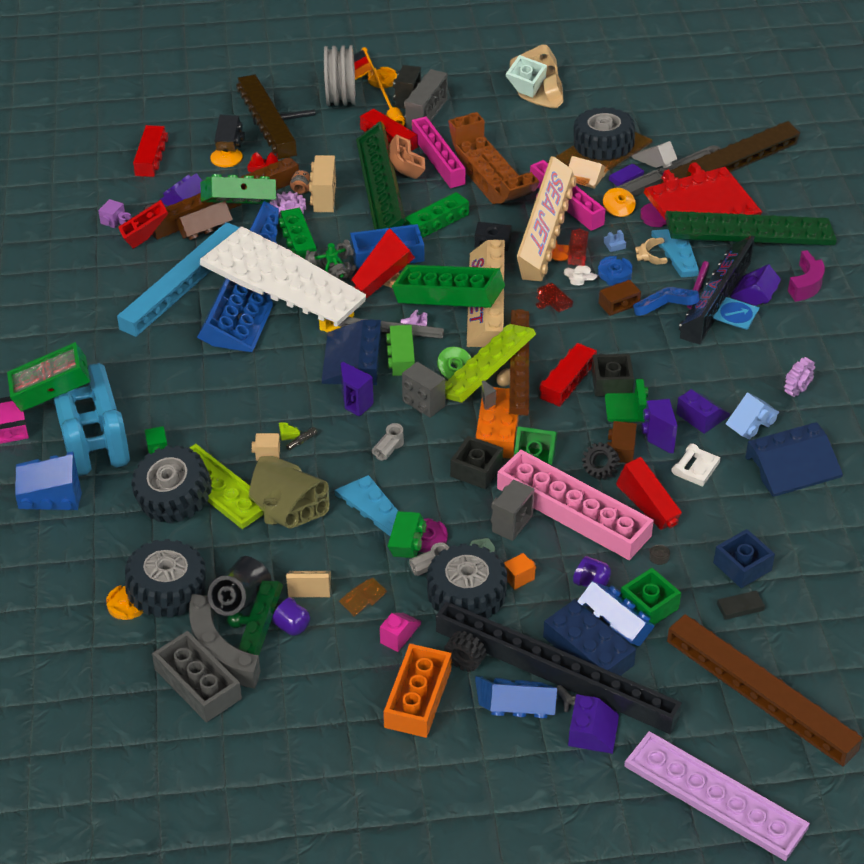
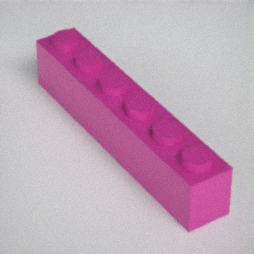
M425 116L412 120V131L417 134V144L448 186L453 188L465 185V167L429 119Z
M544 160L530 165V172L539 180L538 189L541 187L548 163ZM573 187L572 198L568 201L567 212L590 231L603 226L605 222V208L579 187Z

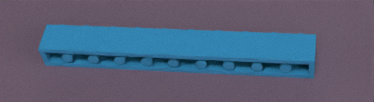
M226 222L218 228L217 231L117 315L119 330L137 337L211 272V270L200 265V259L240 227Z

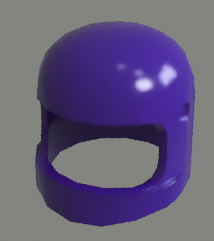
M585 556L575 570L573 582L576 585L585 587L590 585V581L607 586L611 576V569L607 563Z
M292 597L285 599L277 607L272 617L273 624L292 636L303 633L310 622L309 612L298 605Z

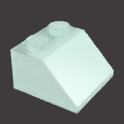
M519 55L507 71L506 77L519 93L533 98L543 84V80L546 79L547 65Z

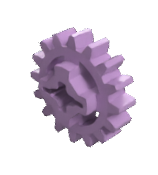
M291 191L288 194L282 192V195L277 193L276 200L270 202L271 205L279 209L278 218H281L280 211L300 207L303 214L304 210H306L305 198H303V195L298 196L297 192L294 194Z
M805 357L793 365L790 372L786 375L787 380L785 382L787 384L784 388L787 394L795 397L807 389V386L814 378L815 362Z

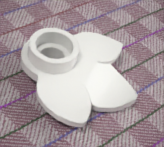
M579 265L575 269H564V275L569 277L570 283L573 285H583L586 280L598 278V275L590 273V267L585 265Z

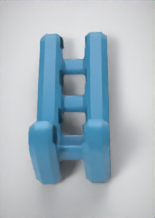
M100 363L88 366L90 376L88 386L73 389L53 398L66 452H74L78 476L87 475L92 470L89 458L90 451L105 448L108 457H110L111 465L116 468L126 466L130 462L121 412L116 408L105 366ZM87 398L93 399L94 406L96 407L95 411L77 413L75 401ZM99 423L103 434L86 438L82 426Z

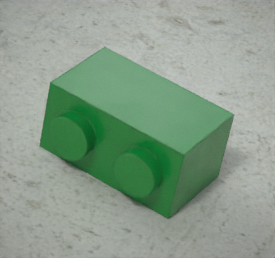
M397 511L387 546L393 557L414 558L417 556L418 551L421 550V539L423 533L426 532L427 524L420 513Z

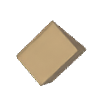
M574 156L571 157L568 166L573 170L577 184L593 189L596 188L608 172V169L600 163Z
M289 571L286 574L288 597H330L331 571Z

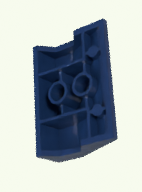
M360 320L328 332L322 384H342L341 363L345 362L372 376L373 385H377L382 337L381 320Z
M817 422L748 441L745 458L755 461L760 469L762 482L773 497L843 477L829 439Z

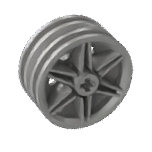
M342 45L340 51L337 50L336 46H332V49L324 46V83L327 106H331V103L338 106L340 100H342L344 106H347L348 102L355 105L353 45H349V48L346 49L345 45Z

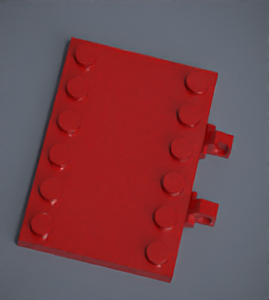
M696 162L691 163L688 171L692 173L691 176L681 179L675 178L674 173H671L670 169L664 171L661 177L664 183L647 187L644 190L646 197L665 221L666 211L761 215L762 210L726 167L705 172L701 170V167Z

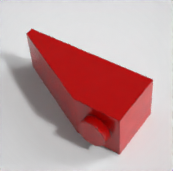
M160 200L118 228L124 240L134 249L149 239L169 213L162 200Z

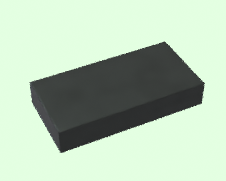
M757 590L717 600V605L725 620L764 611L765 608Z

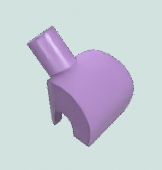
M415 310L410 318L401 319V323L426 326L427 313L423 312L421 315H417L418 310Z

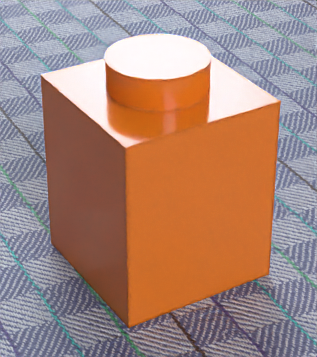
M524 553L504 562L507 570V582L514 590L535 580L536 565Z

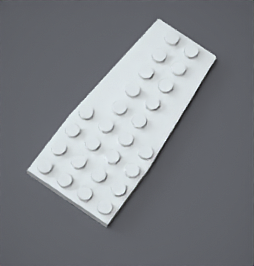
M240 227L200 259L201 266L261 295L264 292L271 295V299L275 301L282 299L291 308L294 305L303 309L302 312L305 314L312 312L318 315V319L324 321L326 318V320L334 322L335 327L341 324L366 300V294L296 255L291 250L244 227Z

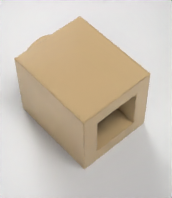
M279 433L256 434L255 441H252V453H255L256 461L262 456L280 458Z

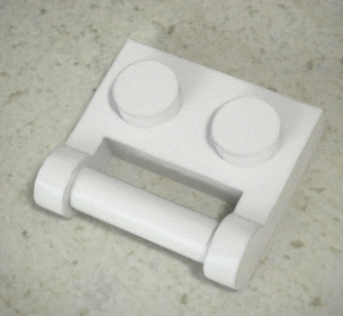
M689 444L684 456L671 470L674 475L703 487L720 463V457L699 449L695 444ZM692 456L697 458L689 470L684 469Z

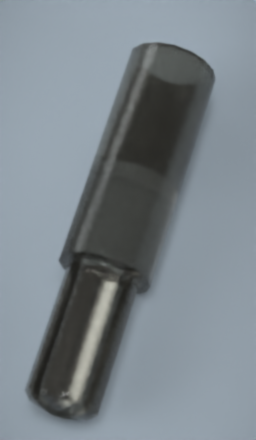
M311 427L286 445L287 449L291 450L317 434L316 428Z

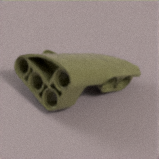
M262 456L259 458L252 476L249 497L264 512V522L266 524H280L287 528H294L322 517L328 512L330 506L329 486L326 481L304 473L299 466L275 456Z

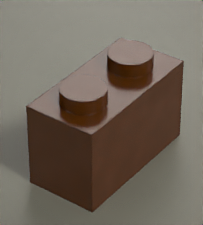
M631 280L602 289L599 293V305L609 316L633 308V305L641 299V291Z
M614 421L613 429H609L608 440L612 441L607 442V444L618 453L620 458L618 463L633 461L637 423Z

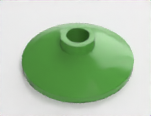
M448 347L438 356V369L445 378L450 379L457 370L461 369L471 359V356L460 347Z

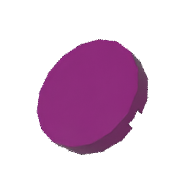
M648 203L641 208L640 218L644 220L646 225L659 228L667 224L652 203Z
M430 518L424 519L427 528L426 532L422 535V547L419 552L426 553L431 551L432 546L436 543H447L448 532L445 525L440 521L436 522Z

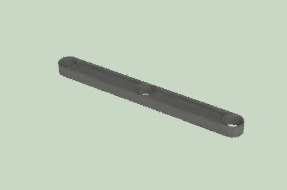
M709 146L672 162L673 165L669 167H661L615 188L625 189L633 197L644 193L645 188L660 184L665 170L675 169L680 165L687 164L721 148Z

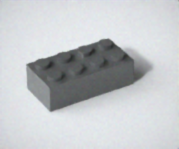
M430 69L424 75L422 81L418 83L416 89L411 92L409 98L404 102V108H406L404 116L406 128L412 130V120L426 116L430 122L433 120L447 101L448 73Z
M186 631L152 653L155 670L205 722H208L242 699L240 682L189 631Z

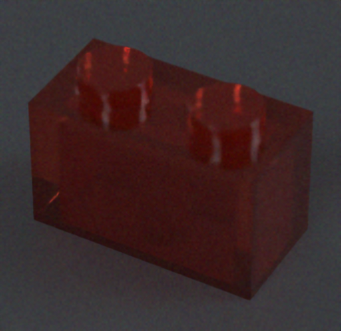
M583 229L572 230L568 251V264L585 266L589 231H584Z

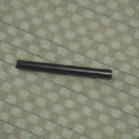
M315 109L280 114L283 120L314 116Z

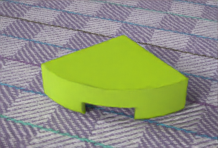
M279 423L281 440L300 438L298 428H294L288 423Z

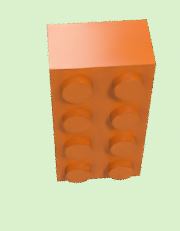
M493 387L496 389V405L485 410L483 400L481 399L476 438L502 447L503 458L511 459L514 456L519 415L509 414V388Z
M409 644L384 709V728L425 738L428 737L451 672L452 653Z

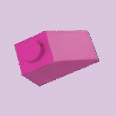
M391 613L380 626V643L399 652L421 625V621L405 613Z

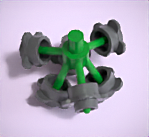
M348 239L344 240L343 243H339L337 250L335 249V244L329 243L328 250L323 255H319L317 251H306L305 260L315 266L319 265L320 268H325L324 271L338 279L350 277L356 269L355 265L352 266L349 262L343 263L338 257L339 255L343 259H347L349 255H354V249H352Z

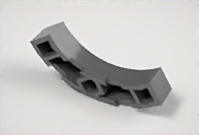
M192 594L189 608L192 635L240 682L241 686L255 689L261 672L259 655L243 652L227 643L214 627L215 610L212 609L208 596Z

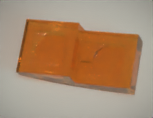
M371 578L352 589L339 602L355 617L368 603L373 606L387 590L374 578Z

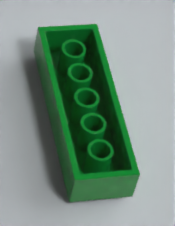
M406 265L392 285L398 303L491 308L505 287L500 268Z

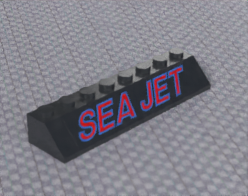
M749 236L733 244L730 250L726 251L724 259L720 260L718 264V269H714L711 280L708 279L705 289L700 291V302L693 304L692 309L687 311L685 320L680 322V339L699 345L702 343L715 322L713 317L725 298H730L731 293L751 264L755 236Z

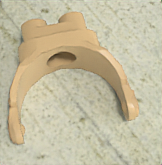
M650 238L641 246L635 247L637 260L649 261L656 265L666 264L668 262L667 258H658L649 253L652 247L664 243V238Z

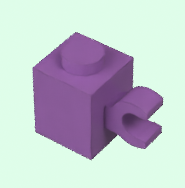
M109 199L98 210L100 223L113 228L119 223L122 225L126 220L131 219V214L125 212L124 204Z

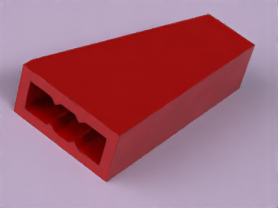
M390 228L351 279L355 284L354 288L366 294V298L415 259L407 246Z
M639 457L625 464L616 482L618 488L647 517L653 519V523L660 530L677 525L678 519L682 514L681 510L643 458Z

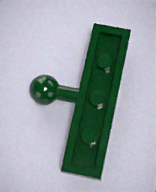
M279 581L261 582L250 616H243L240 612L228 616L227 621L232 628H239L243 624L246 625L238 648L239 650L260 655L283 588V584Z

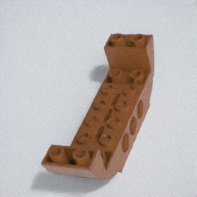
M478 112L448 120L453 145L460 162L465 167L466 174L492 204L504 203L535 192L539 185V180L532 172L520 176L484 137L485 120Z

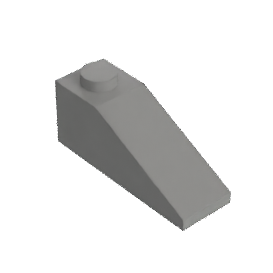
M671 141L631 155L633 159L656 168L663 166V168L673 165L672 161L677 160Z

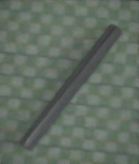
M347 317L338 326L344 327L360 320L370 319ZM381 321V332L390 333V326L412 324ZM412 325V335L442 339L444 329Z

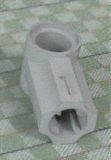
M392 423L387 426L386 434L372 449V454L378 460H386L395 449L403 446L404 434L402 425Z
M436 543L432 546L431 551L409 559L414 575L419 576L428 572L431 560L436 555L439 556V552L442 550H448L449 546L445 543Z

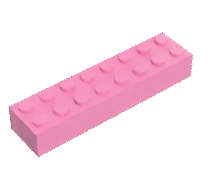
M520 450L498 471L497 489L503 491L504 487L509 485L513 479L534 488V509L627 560H630L652 537L653 519L523 450Z

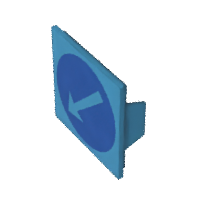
M726 297L713 319L747 330L760 308Z

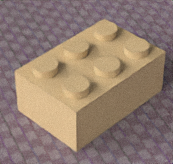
M315 155V161L311 163L312 172H310V205H313L314 212H334L336 191L335 156Z

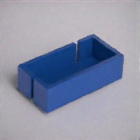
M418 224L390 228L415 257L410 263L425 261L424 242ZM389 228L350 233V243L352 249H354L353 259L356 270H359Z

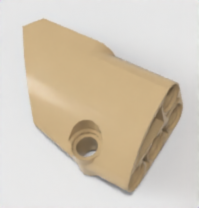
M540 45L521 54V56L547 65L546 79L543 80V84L533 98L519 92L518 94L521 98L531 103L549 108H558L564 102L562 83L558 76L557 60L547 45ZM514 57L513 59L510 60V63H509L510 67H511L512 64L515 62V60L517 59V57Z

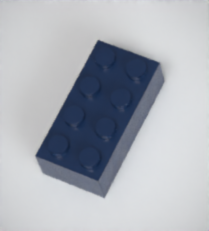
M575 599L544 621L543 638L555 648L619 676L634 666L636 649Z

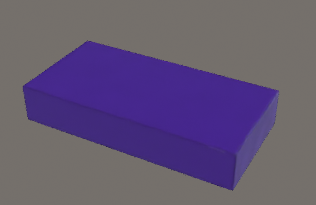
M632 163L609 175V181L620 186L643 176L644 170Z

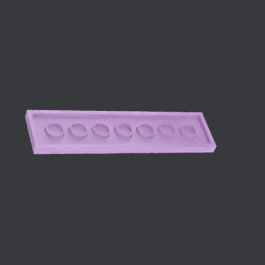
M650 731L625 760L624 767L784 861L788 859L809 828L810 823Z

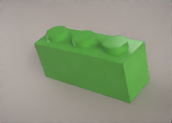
M412 325L390 326V333H386L387 344H390L387 345L388 356H391V358H388V367L392 369L393 376H402L405 370L415 364Z

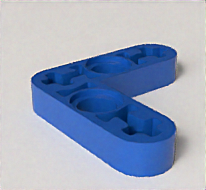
M667 287L635 303L633 308L635 315L641 316L668 302L693 305L700 302V297L696 290Z

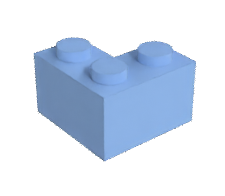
M747 392L726 422V425L750 440L757 434L761 424L769 428L776 421L779 411Z

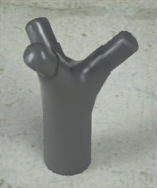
M562 685L556 687L557 694L563 699L564 712H568L569 704L574 706L576 697L571 696Z

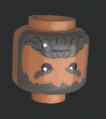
M305 170L296 171L290 181L291 189L298 194L308 193L309 182H311L310 173Z

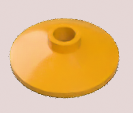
M236 149V152L215 150L210 158L214 165L226 168L239 164L243 159V155L238 149Z
M612 188L603 197L604 208L616 217L629 216L636 206L633 195L622 188Z

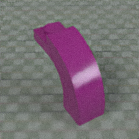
M808 250L801 251L799 266L805 274L790 277L788 292L795 302L813 297L822 286L825 272L822 259L815 260Z

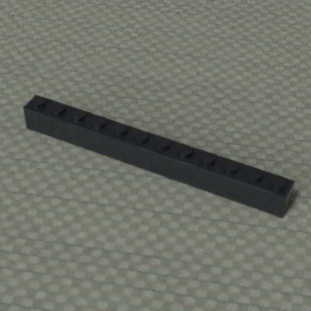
M445 602L436 615V632L449 638L455 632L457 633V631H461V633L465 631L467 635L471 633L474 639L477 637L479 639L478 642L483 643L482 648L486 649V654L558 686L562 685L565 689L579 695L599 698L611 709L663 732L671 734L680 718L682 702L457 605Z

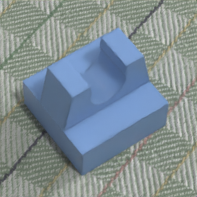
M618 230L617 234L614 235L612 232H609L604 237V244L610 252L626 249L624 234L621 230Z

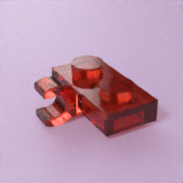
M553 283L538 288L539 295L537 299L540 302L536 303V306L539 309L551 305L557 312H561L573 306V301Z

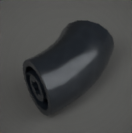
M242 556L226 573L211 583L208 590V601L212 609L218 614L224 616L234 615L245 609L256 599L261 582L271 581V575L268 569L258 560L249 556Z

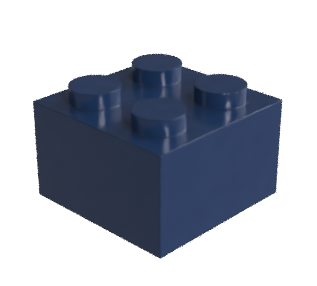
M746 529L716 546L713 563L734 583L743 588L772 571L775 553Z

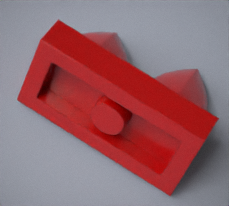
M256 152L252 155L251 161L247 166L248 172H254L276 163L278 159L272 152L267 156V159H263Z

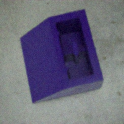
M197 173L193 176L188 174L163 193L164 197L160 200L169 206L201 193V178Z
M342 362L341 382L344 407L360 417L373 405V377L354 366Z

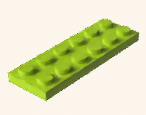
M513 324L505 326L497 336L493 337L485 347L481 348L473 358L469 359L461 369L457 370L448 381H445V399L461 403L465 401L482 385L483 380L486 381L536 335L534 329Z
M197 444L190 447L193 452H197L200 455L211 477L212 490L211 494L208 495L209 499L207 502L241 529H244L264 515L260 507L249 497L250 486Z

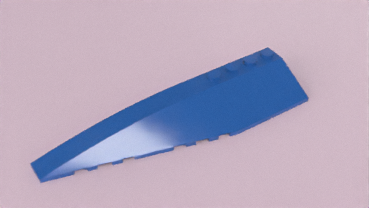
M264 201L249 230L277 244L276 236L278 230L276 227L279 209ZM225 278L197 338L214 347L253 352L273 307L271 295L265 292L261 295ZM241 313L242 315L238 320L237 316Z

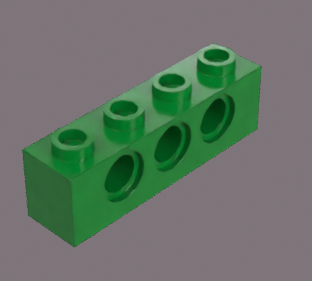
M455 192L406 216L404 226L418 224L421 236L424 238L469 215V201Z
M301 208L280 211L281 218H278L280 228H282L283 237L286 238L287 247L291 248L290 250L303 259H305L307 250L310 252L317 251Z

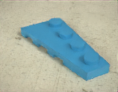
M668 229L652 230L651 236L653 238H664V243L658 244V246L663 248L666 257L671 259L672 265L681 277L698 276L699 270L689 239H671Z
M369 475L334 490L336 497L344 499L348 506L351 508L355 507L363 517L370 518L374 521V525L391 536L398 510Z

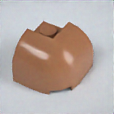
M395 135L389 145L390 160L394 165V170L407 177L417 179L425 170V158L411 152L410 140Z

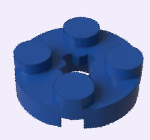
M609 256L600 261L598 275L608 285L613 286L617 283L631 280L633 266L625 258L620 260L617 259V256Z

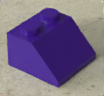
M768 264L743 275L730 296L732 299L755 306L761 303L766 304L772 299L771 296L778 289L777 286L781 279Z
M692 389L678 397L676 414L704 434L730 417L729 412L703 394Z
M670 399L648 400L646 409H643L645 421L641 424L642 433L646 435L647 442L668 453H674L678 425Z
M576 694L568 746L613 754L619 715L599 698Z

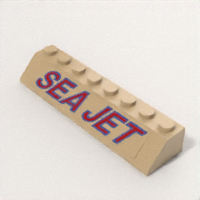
M552 156L517 254L522 280L542 281L544 275L547 274L548 262H551L552 250L556 247V238L560 235V226L564 223L565 211H568V201L572 198L573 187L576 186V177H574L573 170Z
M505 240L485 241L470 253L469 267L500 268L504 280ZM504 288L491 308L468 307L467 347H485L493 337L503 330Z

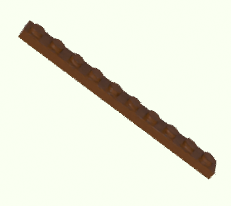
M522 309L511 310V324L529 327V311ZM529 341L510 358L509 414L528 416Z

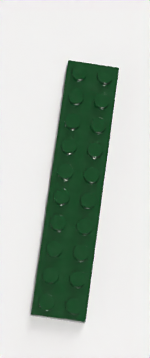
M379 121L356 139L374 230L399 227L406 223L394 165L390 160L385 126Z
M666 211L665 213L671 239L741 241L749 236H755L754 242L835 245L837 241L829 218L680 211Z

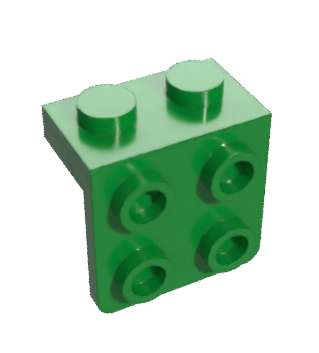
M636 379L635 393L605 394L606 414L609 422L645 421L643 409H646L648 401L646 400L648 398V387L644 386V379Z

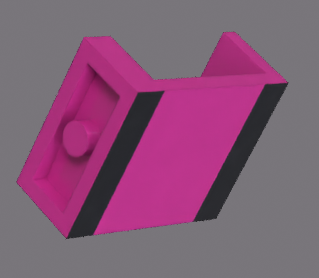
M10 396L0 398V444L28 439L24 411L21 412Z

